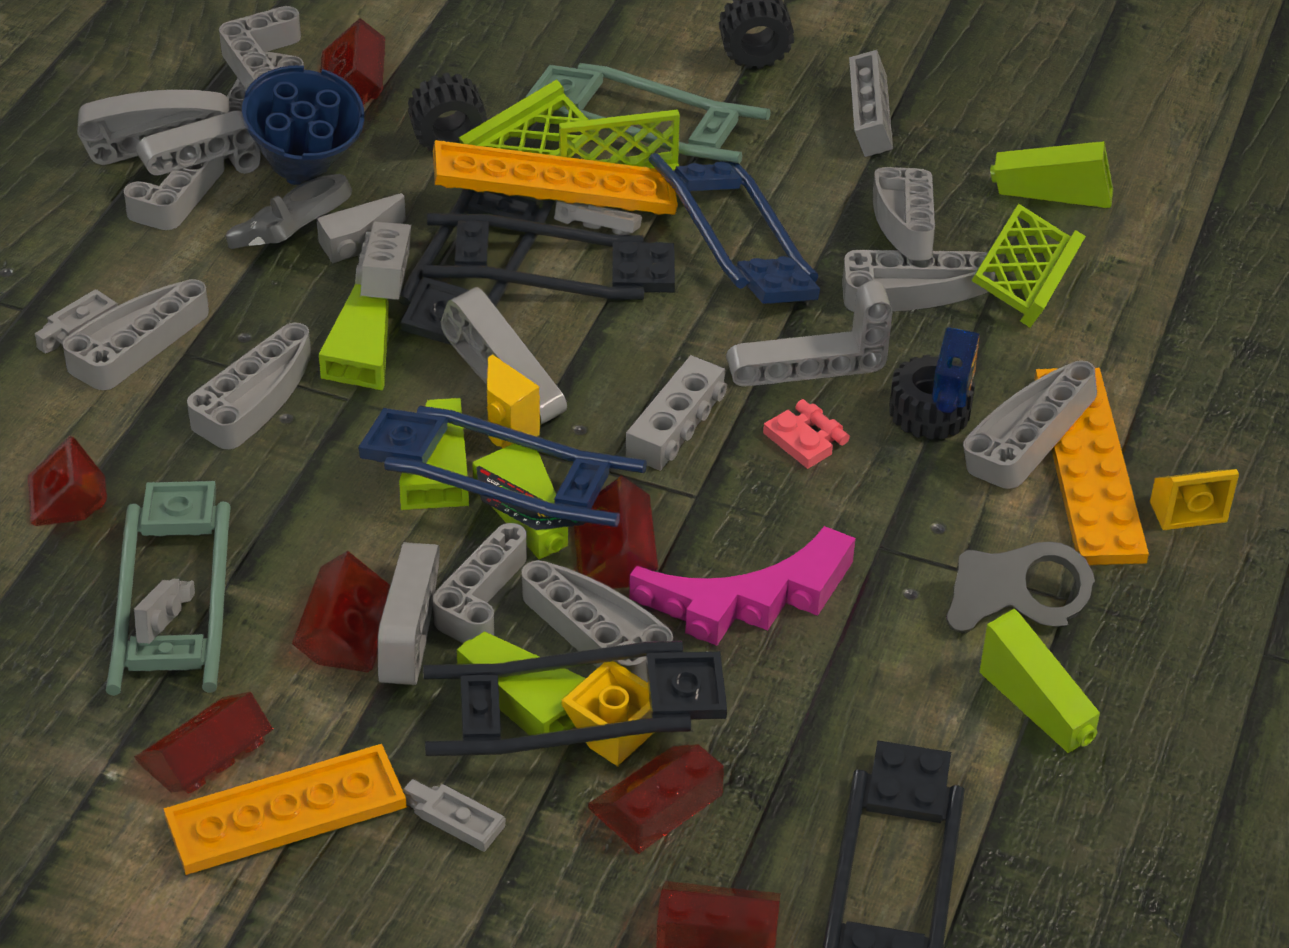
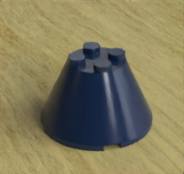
M293 65L270 70L250 84L245 92L242 103V119L247 131L272 169L280 176L286 178L288 183L299 185L303 181H309L321 176L356 141L363 128L364 107L356 90L338 75L324 69L320 73L304 70V65Z

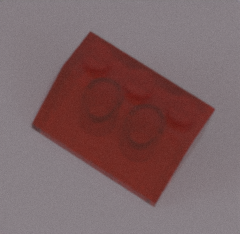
M359 18L322 51L320 73L324 69L343 78L356 90L363 105L371 98H377L383 90L385 37Z
M620 476L600 491L591 508L593 510L619 513L620 520L618 526L612 527L593 523L574 526L578 573L588 576L610 588L630 587V574L636 566L654 572L658 570L650 495L623 476Z
M349 551L324 564L318 572L292 645L318 665L361 672L371 671L378 654L379 627L391 585Z
M251 692L220 698L134 757L146 771L171 793L185 791L189 794L206 784L204 777L214 770L216 773H220L235 764L236 760L234 757L243 750L249 753L260 747L265 742L263 736L271 732L273 728Z
M699 744L672 746L588 804V809L639 854L722 796L724 766Z
M665 881L661 890L656 948H775L781 893Z

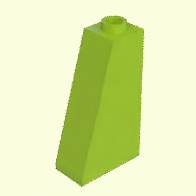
M1104 141L997 152L995 165L990 167L992 183L997 182L998 191L1001 195L1102 208L1112 207L1113 185Z
M355 284L319 353L321 379L383 390L385 386L389 315L388 298L360 296L361 285Z
M461 398L427 400L425 405L427 407L462 413ZM447 423L448 428L426 464L468 476L463 427ZM402 473L400 477L401 510L469 506V493L466 490L419 475Z
M513 443L472 462L474 479L478 480L476 468L481 466L544 501L555 503V490L537 450ZM492 507L506 523H516L525 529L526 546L538 559L556 553L568 546V527L534 530Z
M1012 609L988 623L979 673L1067 753H1070L1079 746L1090 744L1097 735L1100 712L1020 613Z
M485 631L475 638L465 641L457 649V664H496L539 657ZM565 668L498 678L499 709L528 735L570 730L575 725L562 707L561 702L563 698L586 678Z

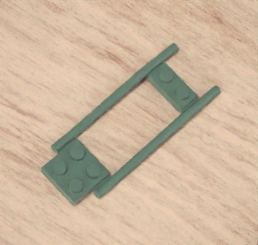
M579 63L578 69L549 65L526 95L528 97L557 79L564 88V94L589 120L605 118L583 109L603 83V78H607L707 110V113L688 139L689 143L686 144L679 141L678 153L686 156L738 164L742 161V152L720 149L738 122V116L769 120L771 114L768 108L714 101L607 66ZM563 106L553 112L552 116L568 117L569 111ZM630 126L625 132L634 137L641 129ZM604 128L605 130L613 132V130L610 128ZM649 133L641 141L651 144L657 137ZM666 143L660 146V148L671 151V147Z
M215 481L146 483L143 508H140L137 504H130L127 507L114 637L106 692L109 695L115 696L120 693L124 667H128V671L202 669V665H205L202 688L207 693H212L217 689L231 506L224 501L215 506ZM212 530H214L207 638H203V634L156 636L150 644L138 643L136 636H130V641H128L137 532H141L142 536L212 534Z

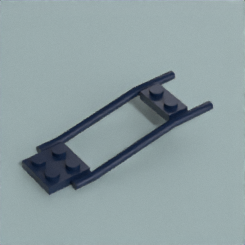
M658 153L650 155L649 162L676 191L721 269L737 288L741 289L747 285L763 304L818 300L820 288L815 283L818 279V274L803 259L755 180L740 164L725 161L716 162L714 165L691 163L688 166H676L673 171ZM742 184L788 257L781 256L778 259L767 260L753 258L750 261H738L737 266H735L690 191L739 189Z
M419 406L417 413L383 408L358 447L360 458L385 462L384 468L387 471L419 475L549 517L612 527L618 526L620 520L619 513L591 509L609 475V469L645 473L647 461L643 459L582 451L453 410ZM447 423L574 462L554 498L555 503L537 499L426 463L448 428Z

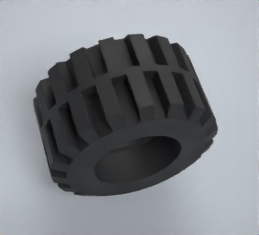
M733 0L732 4L727 3L725 5V11L720 14L719 29L725 52H727L730 60L734 59L735 64L739 66L745 64V68L752 69L753 66H757V69H762L763 65L768 64L769 67L774 65V61L777 59L781 61L785 57L784 52L789 53L791 44L794 43V30L786 4H783L782 0ZM754 27H767L763 31L758 33H746L748 30Z
M443 73L442 77H437V75L431 76L430 81H422L420 88L413 90V97L409 98L408 114L415 136L423 147H427L428 151L433 152L435 140L460 143L459 137L487 121V114L478 88L475 84H472L470 79L467 77L462 79V76L459 74H455L453 77L449 73ZM456 111L450 116L438 117L445 112Z
M923 355L922 358L913 357L910 358L909 362L904 361L900 364L899 368H896L892 378L889 413L893 417V422L896 425H901V430L906 433L911 432L913 436L918 438L924 436L927 439L934 440V437L944 439L948 438L949 434L954 436L959 433L960 429H964L967 426L971 417L975 383L972 381L970 388L971 373H967V368L963 365H957V361L953 359L947 360L943 357V367L938 383L937 379L942 361L941 357L938 362V355L937 357H930V355ZM942 390L940 395L941 401L939 404V408H937L936 401L939 392Z

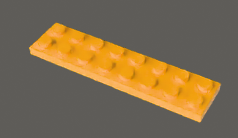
M438 140L434 142L435 185H441L446 188L472 189L477 192L503 193L508 196H528L539 200H560L571 204L584 203L592 204L596 207H616L627 211H647L658 215L676 214L678 206L676 192L655 168Z
M1095 368L1097 386L1095 400L1051 449L1074 548L1085 557L1089 565L1147 563L1149 552L1100 368ZM1036 369L1034 379L1036 381L1057 369Z

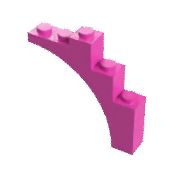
M824 526L813 540L791 557L765 569L731 577L687 578L658 573L636 566L630 574L629 599L664 612L671 617L686 621L685 633L717 646L736 618L768 631L786 603L818 616L853 563L856 538Z

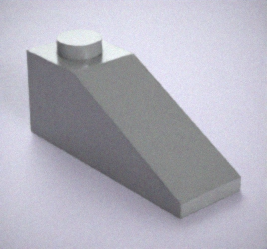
M402 193L318 217V242L331 262L335 263L358 256L360 253L362 254L366 231H372L374 221L403 223L406 220L404 195Z

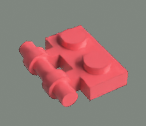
M804 399L798 401L795 409L801 413L799 416H796L790 410H786L764 423L763 434L807 469L832 455L833 444L831 442L835 440L843 446L850 438V435L843 431V426L835 419L829 420L823 415L821 408L816 404H809ZM815 424L821 430L816 432L811 426Z

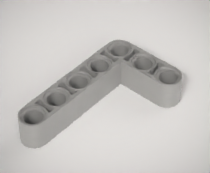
M291 6L278 7L228 21L219 27L222 56L246 90L256 78L270 70L276 69L264 52L292 45L300 40V19L296 8Z
M869 281L857 289L853 329L851 332L734 345L726 354L733 382L736 385L747 387L872 373L882 369L887 362L892 320V307L884 286L878 281Z

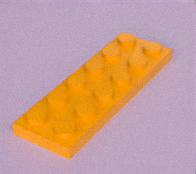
M378 744L163 809L185 875L398 811L407 808L406 797L382 744Z

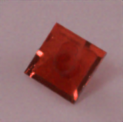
M72 436L63 441L28 475L31 524L35 526L86 520L95 510L102 508L107 500L105 475L76 438Z

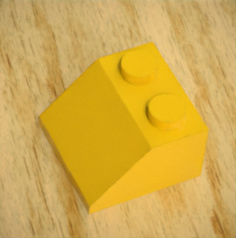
M489 356L487 369L488 422L533 436H539V386L496 356ZM488 436V438L496 446H500L502 448H505L513 444L508 441Z
M1237 469L1214 470L1155 478L1150 504L1162 530L1228 522L1239 477Z
M615 661L604 662L563 698L561 702L562 707L576 728L651 718L648 682ZM653 733L586 742L590 749L618 767Z

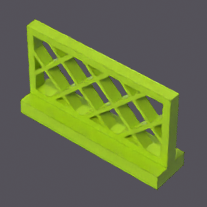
M556 79L459 137L461 144L559 156V148L557 150L545 149L547 140L559 141V133H549L550 124L589 119L564 94L563 86ZM563 106L569 111L568 117L552 116L553 112ZM536 122L545 123L544 132L529 131L528 128ZM567 133V139L575 144L584 134L570 135ZM511 137L521 138L519 147L504 145V142ZM526 138L542 140L540 149L524 147Z
M677 109L559 123V156L571 158L577 153L585 160L654 168L649 162V157L663 143H666L671 147V151L658 154L674 171L676 166H679V111ZM672 121L671 126L663 133L655 128L661 122ZM631 125H641L643 127L634 137L625 132ZM601 129H612L613 132L605 140L596 135ZM580 131L584 134L575 144L567 139V133ZM652 133L657 139L648 147L640 142L647 134ZM622 136L628 142L617 150L611 144L618 137ZM591 139L598 146L588 154L581 148ZM634 146L643 151L636 156H625ZM604 150L613 154L610 159H596Z
M1018 203L971 281L1023 313L1024 315L1020 322L1031 328L1046 307L1086 236L1077 230L1069 236ZM1017 217L1028 222L1031 228H1022ZM1016 236L1020 245L1011 246L1007 237ZM1026 236H1035L1038 245H1029ZM1044 236H1050L1058 241L1059 244H1048ZM1033 253H1043L1046 262H1037ZM996 254H1006L1009 263L1000 264ZM1015 254H1024L1028 263H1019ZM1013 271L1017 281H1008L1004 272ZM1023 271H1032L1036 280H1026ZM995 272L998 281H992L984 276L983 273ZM1012 289H1021L1026 300L1024 301L1014 295Z

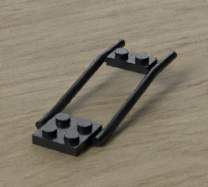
M463 188L449 214H464L465 211H469V214H492L545 223L555 200L544 199L540 205H536L537 201L516 195L508 196L503 193L488 191L477 192L472 189ZM441 226L410 274L398 301L403 305H409L401 321V331L452 345L443 333L441 319L448 301L469 290L430 278H423V265H432L456 227ZM524 234L504 269L513 271L519 269L538 234ZM496 281L487 296L495 307L509 286V282Z
M427 213V226H457L455 266L423 265V278L491 279L616 300H644V292L675 293L674 243H644V235H611L492 214ZM489 226L613 247L612 287L487 266Z
M682 641L640 642L496 664L423 665V680L461 679L463 740L425 741V756L502 755L653 732H691V720L726 719L727 702L720 651L683 652ZM646 656L651 718L501 739L498 678Z
M878 740L872 774H868L864 770H855L853 772L822 948H943L965 789L962 786L954 785L947 787L952 752ZM863 808H867L866 811L917 820L936 823L945 821L929 938L925 937V934L851 921H847L846 924L843 923Z

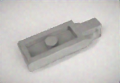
M558 200L554 219L566 224L573 220L582 221L583 226L599 229L601 226L612 228V232L615 234L630 235V233L640 228L642 217L638 214L607 207H596L592 204L584 203L571 204Z
M93 290L47 318L48 323L43 329L35 333L36 347L45 354L57 349L60 343L63 345V341L67 336L103 313L117 307L118 303L100 291Z
M179 579L162 580L134 608L136 639L138 643L150 644L182 610L181 603L191 601L195 594L194 581H180Z
M412 779L403 790L406 804L415 810L414 813L421 817V819L483 852L486 851L505 827L506 818L503 815L444 784H441L440 787L433 786L429 788Z

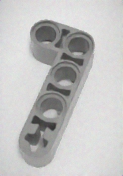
M231 111L147 136L139 141L136 147L139 158L153 175L166 174L226 155L240 173H250L260 164V149L247 131L241 111Z
M223 156L172 171L160 186L140 181L128 184L124 188L127 217L133 222L161 230L177 228L224 172Z
M506 523L498 527L433 594L434 625L440 632L462 643L475 638L484 631L494 635V610L487 602L526 562V531L521 525Z

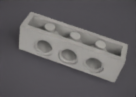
M874 50L849 57L854 131L863 154L867 157L892 150L887 75L878 51Z
M374 221L372 231H366L365 242H363L362 254L360 253L355 284L361 285L360 296L399 299L409 257L411 225Z
M690 355L626 432V457L646 460L647 466L659 471L662 470L669 460H674L678 454L679 447L685 440L691 439L701 420L705 421L716 401L720 402L723 399L727 389V384L724 383L725 368Z

